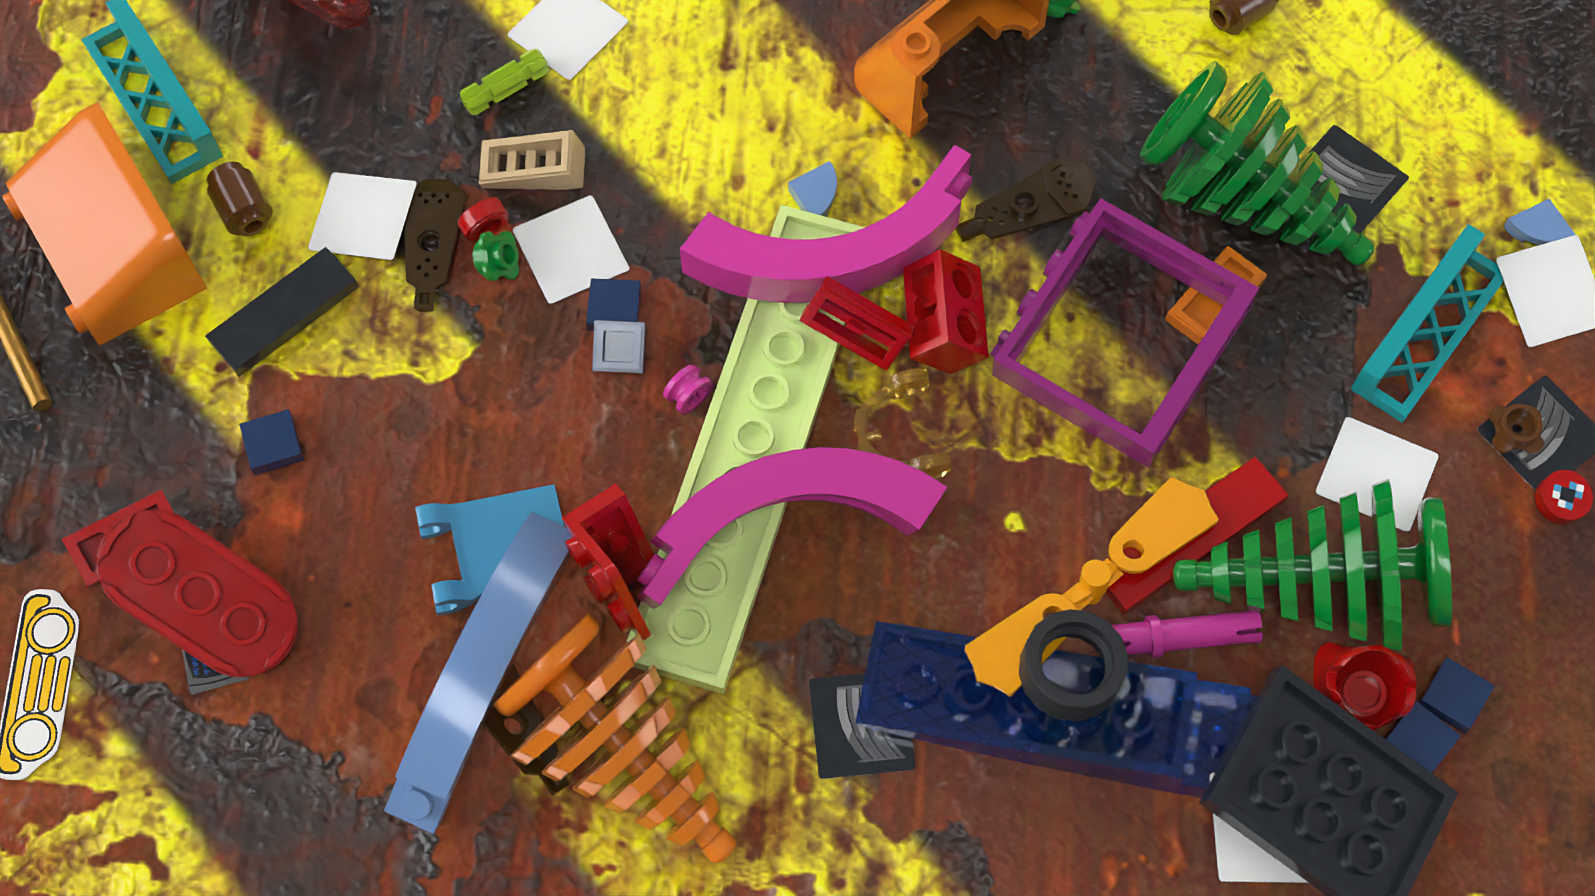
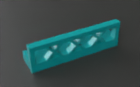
M127 0L107 1L105 4L115 22L81 40L167 178L173 184L223 157L210 129ZM123 36L128 42L122 59L103 56L99 51L100 48ZM135 56H137V58H138V60H139L140 62H135V61H134ZM111 69L118 70L116 76ZM129 72L149 75L144 93L123 89ZM157 89H158L159 93L161 94V96H156V95H155ZM133 103L140 104L138 110L135 108ZM151 106L171 110L166 128L145 123ZM179 124L184 131L177 130ZM154 137L162 138L160 145ZM172 141L193 144L197 150L196 153L174 165H171L167 158Z
M1470 224L1465 227L1367 361L1350 389L1401 423L1406 419L1504 282L1498 264L1476 251L1486 234ZM1466 265L1492 280L1486 289L1464 290L1460 273ZM1452 285L1454 293L1445 294ZM1476 301L1470 310L1468 302ZM1457 303L1462 320L1461 324L1439 327L1434 308L1440 305ZM1426 321L1428 329H1420ZM1451 337L1444 346L1442 338ZM1431 339L1436 356L1435 360L1413 363L1408 344L1412 341ZM1400 357L1402 365L1393 366ZM1425 373L1418 382L1416 374ZM1405 375L1410 395L1402 404L1377 387L1384 378Z

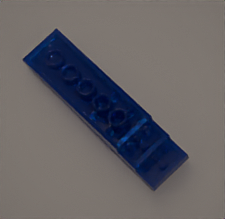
M876 621L855 723L857 726L979 754L1202 798L1210 783V774L1217 771L1258 696L1250 695L1251 688L1198 680L1196 672L1128 662L1127 677L1109 707L1096 717L1080 721L1056 719L1039 710L1025 694L1023 686L1012 696H1008L995 687L977 682L972 664L964 649L967 644L978 637ZM1055 650L1041 665L1044 675L1054 686L1067 693L1074 694L1092 692L1101 684L1105 674V664L1102 657Z

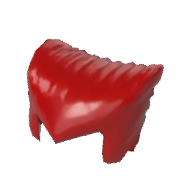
M1330 642L1322 644L1313 657V682L1315 689L1371 730L1388 725L1399 717H1405L1413 709L1416 700L1417 678L1411 658H1406L1381 644L1346 646Z

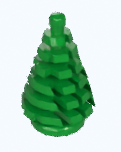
M1217 61L1208 64L1169 106L1153 128L1140 151V158L1150 165H1158L1170 158L1188 138L1193 140L1192 146L1183 156L1165 186L1167 188L1162 193V200L1179 206L1186 203L1190 196L1194 197L1197 194L1192 202L1191 210L1208 216L1216 213L1221 205L1224 204L1226 207L1221 212V220L1237 226L1247 222L1254 211H1258L1252 219L1250 230L1266 236L1277 231L1290 215V219L1283 226L1280 236L1281 241L1298 245L1315 233L1309 250L1327 255L1338 249L1342 253V257L1355 266L1362 265L1369 260L1374 252L1375 245L1364 234H1358L1352 229L1356 223L1357 216L1350 205L1345 203L1332 212L1340 194V189L1333 178H1327L1316 185L1312 191L1310 190L1323 174L1324 164L1314 151L1304 155L1301 159L1299 158V155L1307 146V138L1299 125H1294L1285 131V124L1290 119V111L1282 99L1279 98L1267 106L1270 101L1269 96L1274 89L1265 72L1255 75L1249 83L1246 82L1213 118L1209 112L1223 92L1228 76L1226 69Z
M1385 479L1372 484L1371 489L1374 551L1362 550L1357 492H1353L1339 498L1342 552L1328 553L1324 505L1307 511L1310 554L1294 555L1292 520L1290 517L1275 523L1277 556L1261 557L1259 530L1243 535L1244 558L1229 559L1228 543L1225 542L1211 548L1212 561L1196 562V559L1177 561L1173 568L1174 584L1181 592L1198 591V588L1213 587L1215 600L1231 605V588L1246 587L1248 609L1265 613L1264 586L1279 585L1282 618L1297 622L1296 584H1312L1315 627L1333 632L1330 583L1344 582L1349 636L1367 641L1365 581L1376 580L1383 645L1387 648L1401 651L1402 605L1400 580H1418L1421 582L1424 609L1428 622L1434 627H1451V568L1443 501L1441 497H1429L1420 502L1418 509V544L1413 547L1398 548L1391 484L1389 479Z

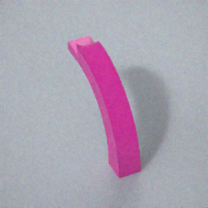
M954 145L923 187L901 208L868 227L834 237L819 239L770 237L734 226L708 212L680 247L682 273L705 285L729 294L778 303H809L816 290L820 288L826 275L858 294L883 285L902 275L905 266L934 252L958 226L961 200L968 192L973 181V177L969 175L971 154Z
M818 447L796 449L759 458L716 478L694 494L665 521L649 542L665 552L666 555L664 558H661L655 553L637 578L644 585L637 598L652 609L660 606L693 558L720 529L741 516L763 507L795 501H824L842 504L878 517L907 536L921 528L947 489V486L928 474L898 460L871 452L847 448Z

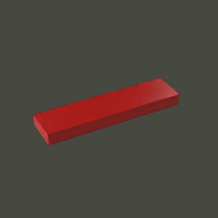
M1256 456L1205 491L1210 506L1219 519L1215 526L1145 572L1132 574L1122 571L1124 575L1107 588L1105 593L1123 615H1126L1173 582V568L1177 561L1196 559V562L1204 560L1211 555L1212 547L1225 542L1228 543L1286 502L1289 496L1288 493ZM1128 547L1123 550V553L1130 559L1141 557V553L1135 548Z

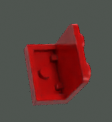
M615 483L562 517L571 536L564 544L576 564L581 569L584 567L588 568V574L583 577L587 588L599 604L606 600L609 601L610 604L606 606L607 611L621 632L625 633L631 629L636 635L640 634L642 640L645 641L651 637V633L627 586L637 580L645 566L654 556V553L625 493Z

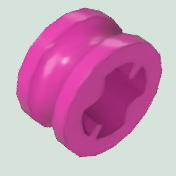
M695 364L688 365L680 370L669 381L663 393L664 398L668 402H677L676 410L682 415L689 414L698 408L707 399L714 387V382L709 377H700L701 369Z

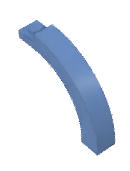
M531 512L514 537L470 615L429 698L395 775L397 780L384 809L385 812L432 834L437 830L473 746L492 708V704L527 635L560 580L570 558V553L564 544L565 541L571 538L566 527Z

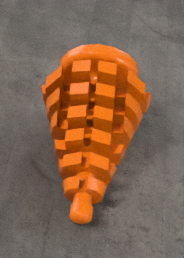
M588 613L492 704L503 716H512L540 691L549 692L560 703L525 741L516 748L510 757L524 765L529 764L579 721L584 727L556 754L557 756L547 764L541 774L557 782L573 771L602 745L606 751L578 780L572 790L587 798L591 797L625 769L630 776L612 792L604 803V807L620 814L631 807L641 796L648 793L653 799L634 820L635 823L651 830L670 816L675 821V825L665 836L666 839L680 846L694 839L701 847L700 851L712 863L723 862L732 854L737 842L724 827L721 828L713 820L720 810L713 791L699 801L692 796L706 777L699 760L688 765L675 777L668 771L684 756L691 746L684 728L675 732L660 748L655 749L652 753L646 748L658 736V733L671 722L676 714L669 696L660 701L655 707H652L629 729L623 724L661 683L655 666L649 667L643 674H640L607 705L601 700L647 650L640 634L635 635L585 681L574 670L573 660L594 640L600 629L598 622Z

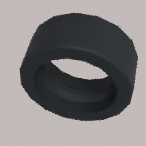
M1068 609L1052 613L1035 625L1020 655L1019 677L1025 694L1039 710L1056 719L1080 721L1096 717L1112 704L1127 677L1128 653L1122 637L1108 621L1091 612ZM1070 637L1081 639L1092 645L1102 656L1105 664V674L1101 684L1092 692L1086 694L1067 693L1054 686L1044 675L1041 667L1042 653L1049 643L1057 638Z

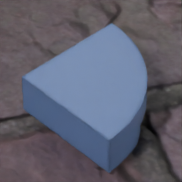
M831 161L788 182V191L801 210L825 217L828 216L837 192V177Z
M1550 199L1508 218L1503 226L1515 239L1521 242L1527 240L1537 245L1576 235Z

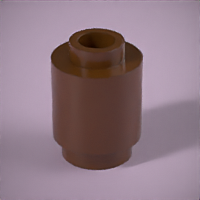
M1210 0L1209 15L1211 21L1219 30L1231 35H1237L1270 14L1275 9V5L1279 0Z
M234 161L215 167L207 176V194L227 231L233 235L253 236L261 232L267 226L273 210L251 170L244 168L241 163Z

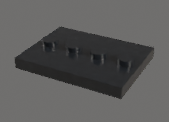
M1281 665L1271 671L1199 804L1326 896H1408L1458 792L1288 668Z

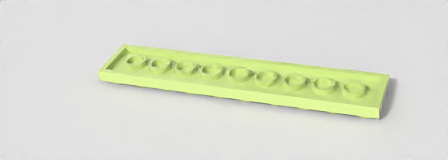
M781 205L770 237L819 239L851 233L865 227ZM747 299L672 515L687 500L709 483L743 464L772 454L806 449L840 346L839 343L799 321L803 310L809 303H778ZM821 308L818 310L819 312L825 314L826 316L832 318L833 320L839 322L840 324L846 327L845 322L834 317L833 315L822 310ZM788 502L763 507L745 514L724 526L701 548L660 606L652 609L643 601L640 602L638 609L651 633V637L643 641L647 650L632 667L646 671L654 665L661 676L721 694L725 693ZM659 549L657 555L664 558L666 553ZM632 630L629 633L627 642L636 635Z

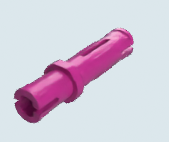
M1254 610L1160 620L1156 615L1145 616L1143 622L1112 625L1122 637L1128 655L1148 654L1150 658H1159L1163 656L1164 652L1245 643L1258 644L1262 642V632L1256 631V628H1262L1261 616L1258 611Z

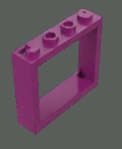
M1100 198L1090 214L1085 211L1081 218L1077 217L1069 234L1073 240L1065 252L1057 249L1048 261L1043 272L1047 279L1040 290L1037 292L1030 289L1022 300L1016 313L1021 318L1012 332L1004 329L998 336V342L990 353L994 357L992 376L1147 468H1150L1252 308L1259 287ZM1101 237L1223 305L1142 434L1132 430L1019 363Z

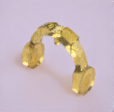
M909 369L890 376L887 380L888 385L872 394L863 406L856 410L854 433L859 439L860 444H857L859 451L881 455L869 443L882 439L880 430L867 433L869 420L875 413V410L887 401L908 397L929 388L930 382L926 369ZM935 453L915 457L908 461H900L928 474L934 479L945 476L952 471L950 457L947 453Z

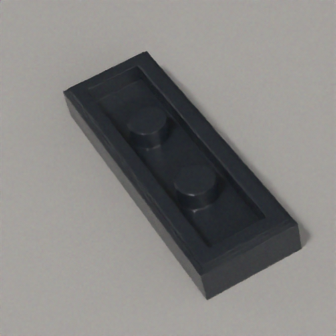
M324 247L205 335V337L235 374L240 377L359 288L356 279L328 248Z

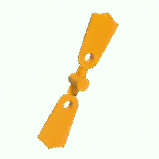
M1170 477L1112 537L1108 548L1111 561L1106 558L1104 561L1090 560L1086 562L1082 567L1079 582L1063 595L1045 594L1038 597L967 644L964 651L972 664L977 682L995 687L1008 696H1012L1022 686L1019 677L1021 652L1033 628L1043 620L1045 614L1068 609L1082 610L1088 604H1097L1102 599L1107 588L1124 575L1122 571L1132 574L1145 572L1215 526L1219 519L1210 506L1205 491ZM1128 547L1135 548L1141 553V557L1130 559L1123 553V550ZM1068 637L1057 638L1046 646L1042 653L1041 665Z

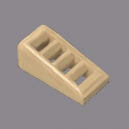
M573 130L483 140L479 185L482 188L568 190L583 188L584 144ZM500 155H507L506 171L499 172ZM520 155H526L525 169H520ZM540 156H546L545 167H540Z

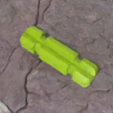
M537 48L531 49L519 56L520 62L517 63L515 60H512L481 78L483 82L481 85L478 86L475 82L462 89L459 94L464 107L471 115H477L490 107L488 102L493 101L496 104L527 86V79L531 78L532 81H535L547 74L549 67L542 53Z

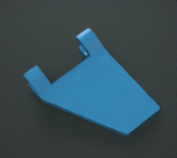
M555 485L457 504L430 503L415 507L421 539L437 537L451 530L462 580H445L431 584L437 615L457 612L473 605L479 600L503 555L531 512L564 527Z

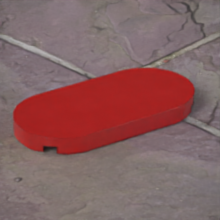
M143 510L130 514L115 522L105 533L97 550V574L107 597L118 607L211 669L227 676H255L274 668L291 650L297 635V613L287 590L275 579L180 515L166 510Z

